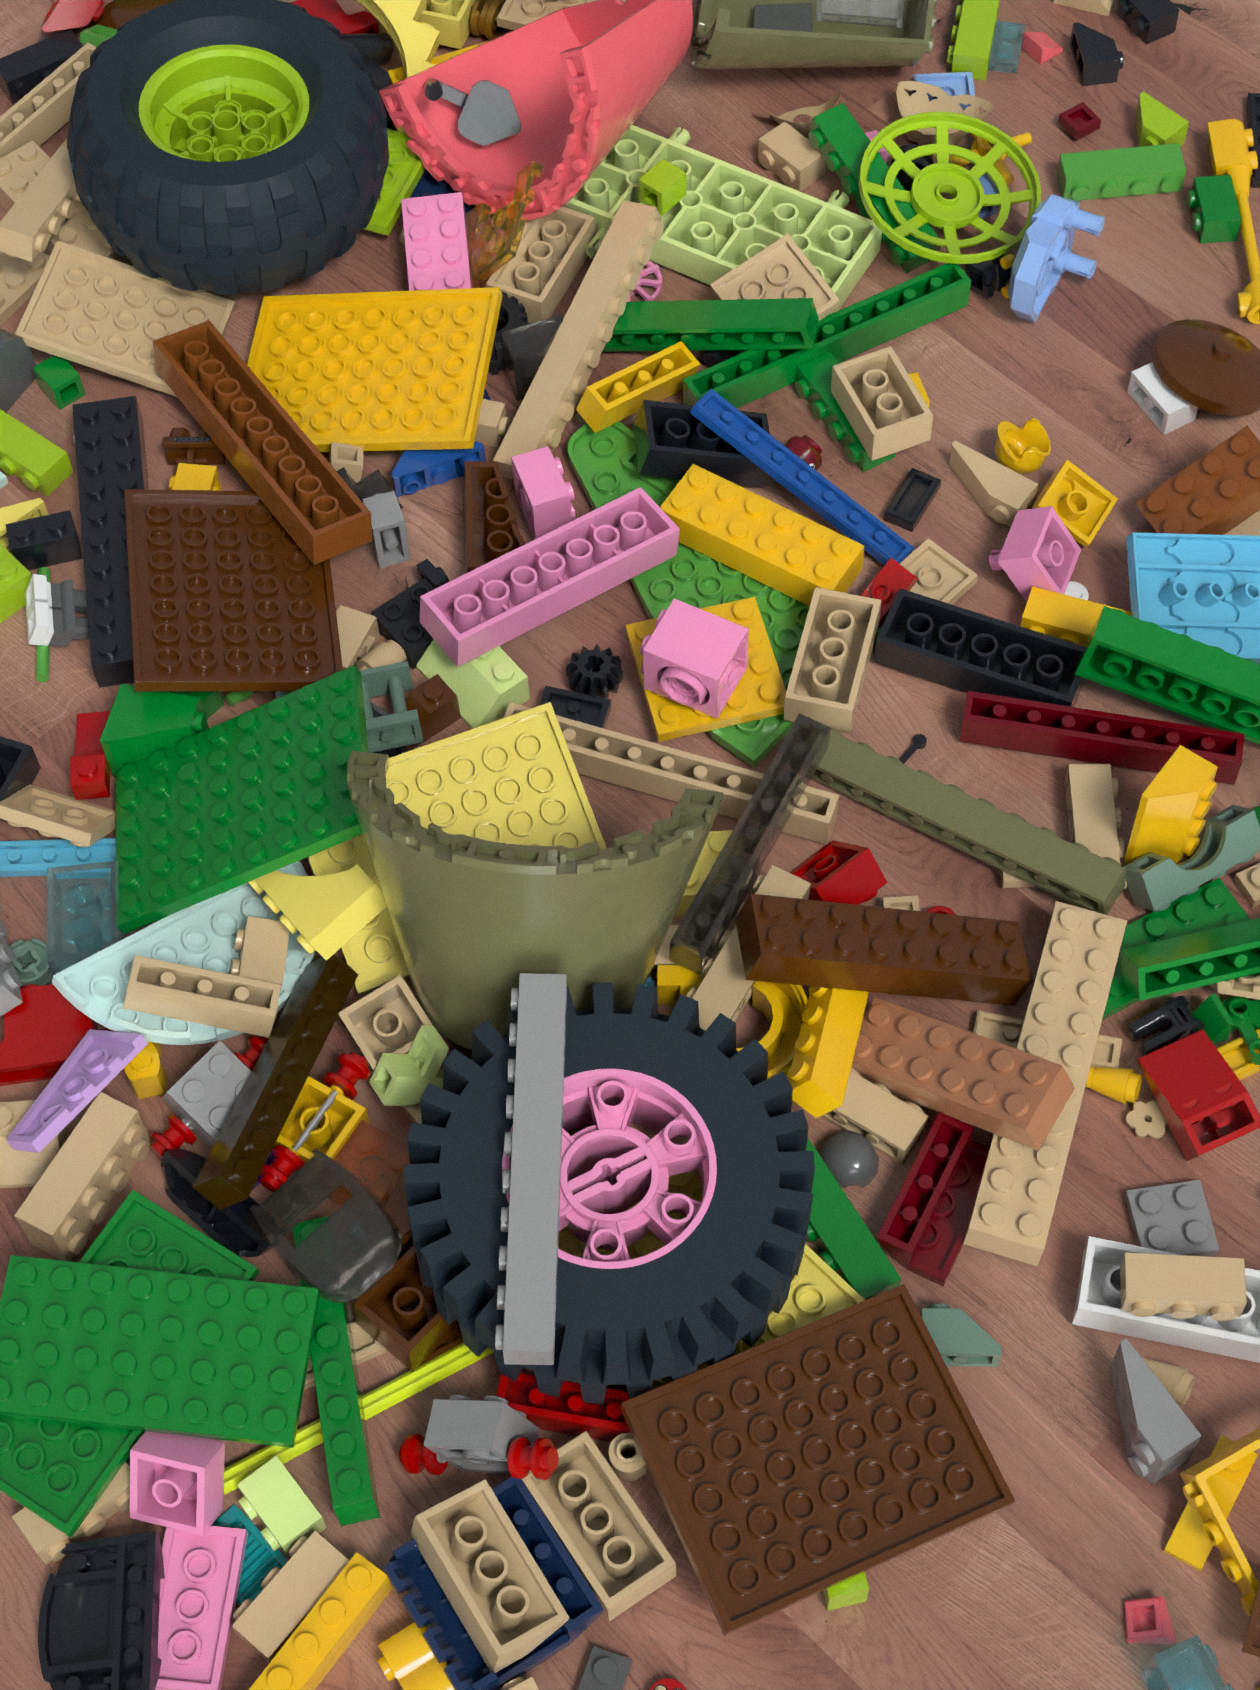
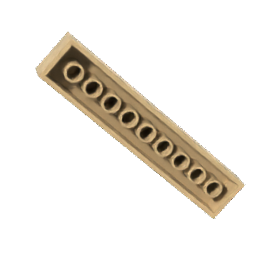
M1056 901L1016 1049L1062 1065L1075 1089L1039 1151L994 1133L992 1134L964 1245L1038 1266L1048 1237L1127 920Z

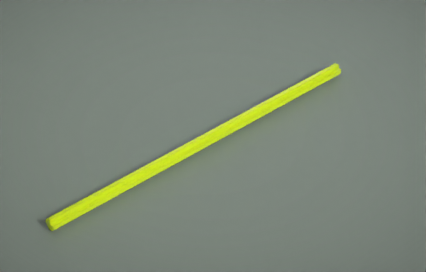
M463 1342L419 1365L413 1372L410 1370L364 1394L362 1401L365 1420L494 1353L493 1350L488 1347L477 1357ZM320 1418L297 1430L294 1448L268 1445L224 1468V1495L237 1489L238 1483L276 1455L284 1464L324 1443Z

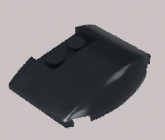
M151 1531L65 1544L66 1547L61 1550V1553L67 1555L57 1571L56 1576L52 1573L49 1575L39 1615L38 1649L44 1681L50 1683L52 1690H155L162 1662L157 1657L160 1579L165 1578L159 1533Z

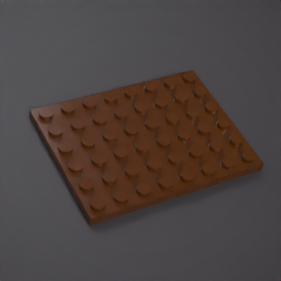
M124 489L134 692L296 691L343 670L330 559L313 565L254 491Z
M905 1284L629 1399L620 1405V1410L724 1636L1002 1510L1015 1502Z

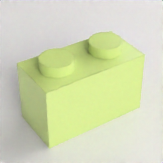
M277 1455L237 1484L243 1496L238 1500L243 1511L250 1520H253L255 1517L260 1519L265 1526L260 1533L273 1551L280 1547L287 1558L292 1546L303 1535L309 1538L314 1531L320 1534L327 1528L320 1513Z

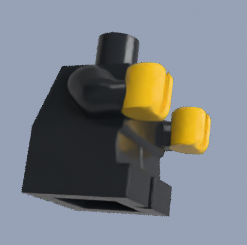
M1008 253L1007 255L1002 254L993 260L965 264L966 274L971 279L970 289L986 299L994 296V291L997 290L1008 299L1009 284L1006 285V282L1011 277L1010 267H1012L1016 256L1013 253Z

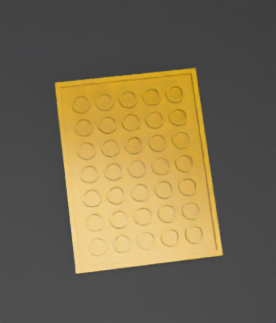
M500 287L264 296L247 366L320 452H330L331 442L364 447L363 451L473 449L503 295Z

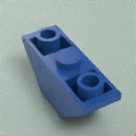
M475 441L473 449L405 450L391 473L396 497L413 494L419 490L437 484H444L449 480L464 476L465 461L486 462L483 444Z

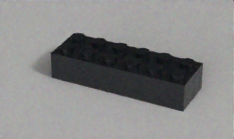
M901 588L897 592L876 640L874 663L964 692L973 691L1074 707L1085 681V678L1075 675L1084 646Z

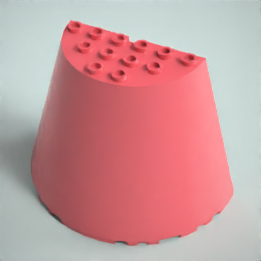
M596 0L565 7L379 90V93L395 127L398 129L402 126L409 136L410 140L405 143L412 153L420 157L424 168L438 182L445 180L454 191L462 192L463 201L466 204H475L481 212L488 215L495 212L502 214L501 219L521 221L541 218L560 209L576 195L681 64L689 48L692 36V1L626 0L625 3L621 0ZM435 78L467 94L470 93L472 86L481 80H488L506 88L511 95L519 117L521 131L486 146L463 137L459 132L457 124L463 108L443 98L436 101L429 100L425 94L424 83L426 79Z

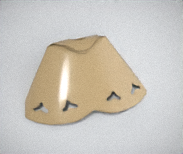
M901 81L898 82L896 89L901 118L924 112H951L982 120L994 108L985 99L966 94L950 96L943 89L922 82ZM905 89L909 91L916 90V92L909 96ZM927 93H929L931 97L936 96L938 99L929 101ZM962 103L965 106L970 104L971 106L963 110L962 107L959 106V104ZM980 107L982 108L983 111H984V110H987L986 112H984V113H982V114L979 115V113H980L979 108H980ZM923 128L905 133L910 141L918 144H936V128ZM948 128V145L956 146L968 132Z

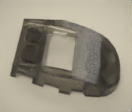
M316 1148L312 1151L315 1156L258 1207L254 1204L250 1209L272 1247L295 1277L301 1278L311 1288H319L320 1296L332 1302H347L365 1294L392 1269L401 1252L402 1237L396 1223L379 1202L381 1200L353 1173ZM343 1185L353 1197L294 1249L284 1237L338 1187Z

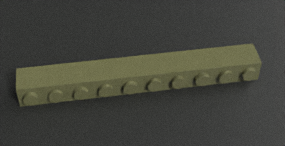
M816 725L795 756L799 774L1078 907L1107 915L1125 887V868L1116 860L1110 857L1102 858L1091 853L1087 847L1080 843H1070L1061 839L1048 828H1038L1031 825L1018 814L1003 812L986 799L973 798L965 794L958 786L943 784L935 780L926 771L913 770L905 766L896 757L883 756L863 742L856 743L845 738L842 733L835 729H826Z

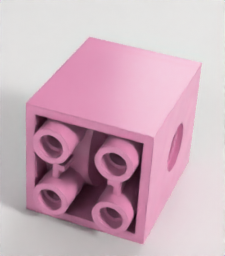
M673 599L668 609H663L660 612L656 621V629L652 635L648 634L644 638L640 648V654L643 655L641 673L644 674V688L718 719L748 668L749 629Z

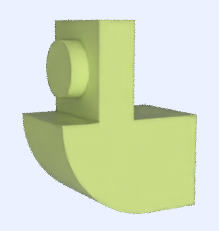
M421 1025L408 1054L383 1053L369 1083L384 1106H410L418 1104L428 1083L440 1088L443 1086V1071L440 1067L446 1058L449 1048L434 1026Z

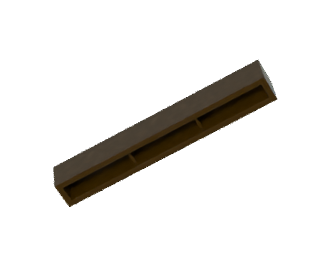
M333 954L327 961L322 957L306 965L193 1185L196 1191L220 1210L248 1199L339 1015L338 1012L341 1011L359 975L336 954Z

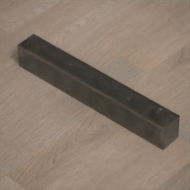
M800 713L798 714L670 941V961L701 975L704 966L712 958L722 936L731 924L829 746L831 727Z

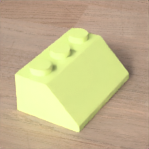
M433 639L416 665L417 670L426 680L438 674L458 696L460 717L470 729L504 717L510 702L522 705L530 699L528 676L500 646L457 667Z

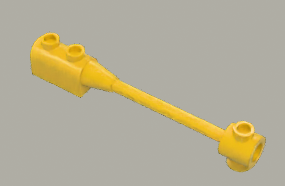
M1237 119L1208 122V147L1213 175H1231L1241 215L1240 227L1251 283L1244 288L1243 292L1237 293L1239 317H1247L1251 323L1260 324V260L1248 201L1252 170L1258 169L1256 150H1248V147H1253L1254 145L1252 128L1244 129L1243 123Z

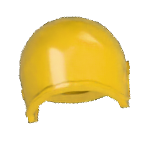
M1032 418L1027 420L1020 428L1009 421H1001L997 427L994 451L998 463L1021 475H1026L1037 471L1043 465L1047 456L1050 455L1051 444L1045 428L1038 419Z

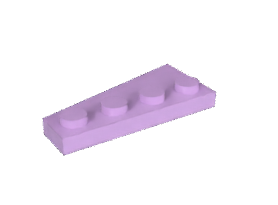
M89 1029L7 1137L6 1141L14 1150L40 1153L148 1044L140 1033Z

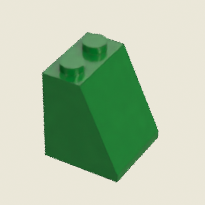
M121 684L100 738L113 777H116L115 771L120 770L124 765L136 763L149 757L155 751L168 749L179 744L185 738H193L194 735L209 729L207 723L208 715L203 709L200 697L167 691L134 692L133 685Z

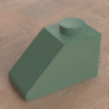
M933 1304L928 1308H922L921 1317L946 1366H999L1002 1346L962 1309L951 1308L947 1304Z

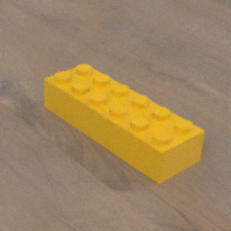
M692 464L660 506L667 516L680 528L679 543L810 606L815 587L846 593L863 569L864 545L695 464Z

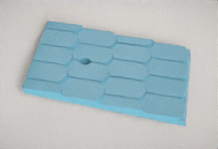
M1133 532L1126 537L1132 617L1146 622H1153L1169 631L1187 635L1193 640L1209 646L1219 647L1225 652L1244 659H1251L1260 664V536Z

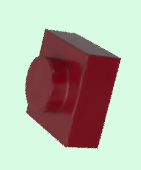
M1082 102L1059 114L1058 123L1077 141L1100 129L1101 119Z

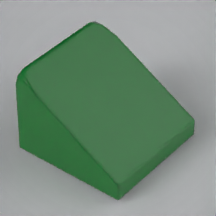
M1214 993L1192 1014L1196 1019L1202 1020L1205 1025L1204 1032L1215 1045L1228 1039L1234 1021L1218 995Z

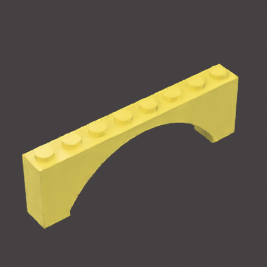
M358 864L350 870L319 876H298L276 870L248 882L259 895L263 891L267 893L262 899L275 914L280 911L284 913L279 919L292 934H295L297 931L301 933L296 939L311 955L317 951L326 961L387 907L381 889Z

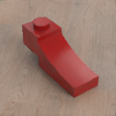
M111 711L77 714L75 748L73 756H70V787L75 800L110 797V775L112 773L100 738Z

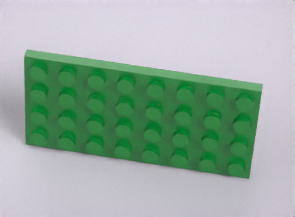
M134 1190L130 1192L79 1261L80 1263L254 1281L260 1273L258 1268ZM0 1415V1491L72 1538L130 1456L131 1448L146 1431Z
M11 1255L0 1301V1415L294 1448L320 1298L319 1288Z

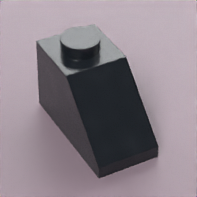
M1079 22L1073 23L1070 48L1082 86L1117 82L1119 69L1123 68V54L1117 50L1114 39Z

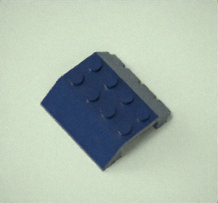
M510 1477L494 1487L492 1491L569 1616V1620L528 1655L496 1673L494 1671L490 1672L423 1558L414 1539L394 1550L393 1556L389 1559L390 1563L383 1568L397 1594L405 1591L409 1593L403 1597L402 1602L418 1628L429 1627L422 1636L438 1663L450 1662V1665L443 1671L455 1690H500L509 1681L523 1676L569 1646L604 1612L602 1605L522 1479Z

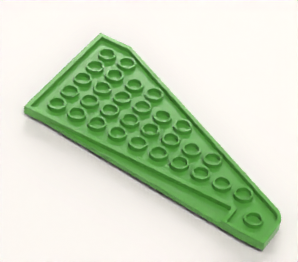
M617 422L597 433H594L590 426L585 423L571 436L568 442L570 466L593 510L640 487L660 507L681 480L639 475L634 432L621 422ZM679 542L676 556L629 579L650 619L658 618L663 609H668L673 599L700 609L755 597L787 691L810 606ZM878 628L874 644L876 643L878 635L881 631L880 628ZM784 714L718 728L708 732L713 740L755 768L791 731L797 722L784 720Z

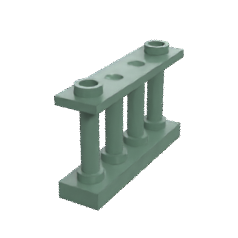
M408 661L361 670L369 753L424 742L417 709L407 711L404 691L414 689ZM275 691L276 698H280L294 691ZM390 694L394 714L374 718L370 698Z

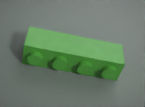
M1179 143L1060 154L1056 176L1061 197L1081 201L1182 191L1186 167Z

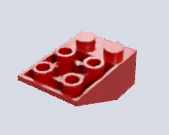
M1203 1029L1137 1059L1186 1161L1260 1128V1115L1247 1089Z

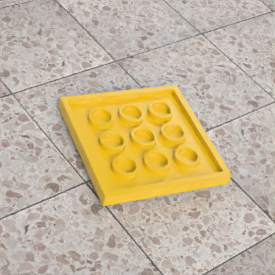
M755 597L700 608L749 629L748 668L718 719L644 688V674L641 673L643 655L640 654V648L644 638L648 634L652 635L656 629L657 618L625 625L626 636L658 742L784 714L786 689Z

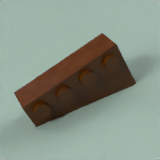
M465 461L463 476L465 574L525 545L523 535H520L514 509L510 506L509 495L497 462Z

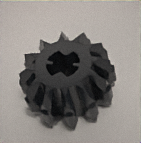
M598 644L595 645L594 650H588L583 646L581 654L572 653L571 663L567 664L566 676L568 677V686L571 690H576L578 693L601 696L607 699L609 692L617 693L619 683L623 680L621 660L619 656H613L610 647L600 651Z

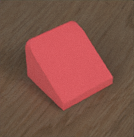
M1025 32L1023 34L1022 49L1039 64L1063 52V48L1044 32Z

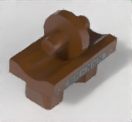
M184 427L172 428L170 436L163 437L162 446L166 452L167 465H176L178 467L179 463L208 466L225 464V455L204 429L201 430V437H190L189 430Z

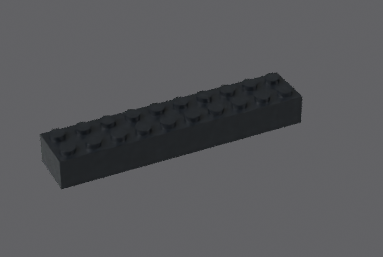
M136 396L72 404L91 666L99 688L134 683L124 489L149 490L143 419Z

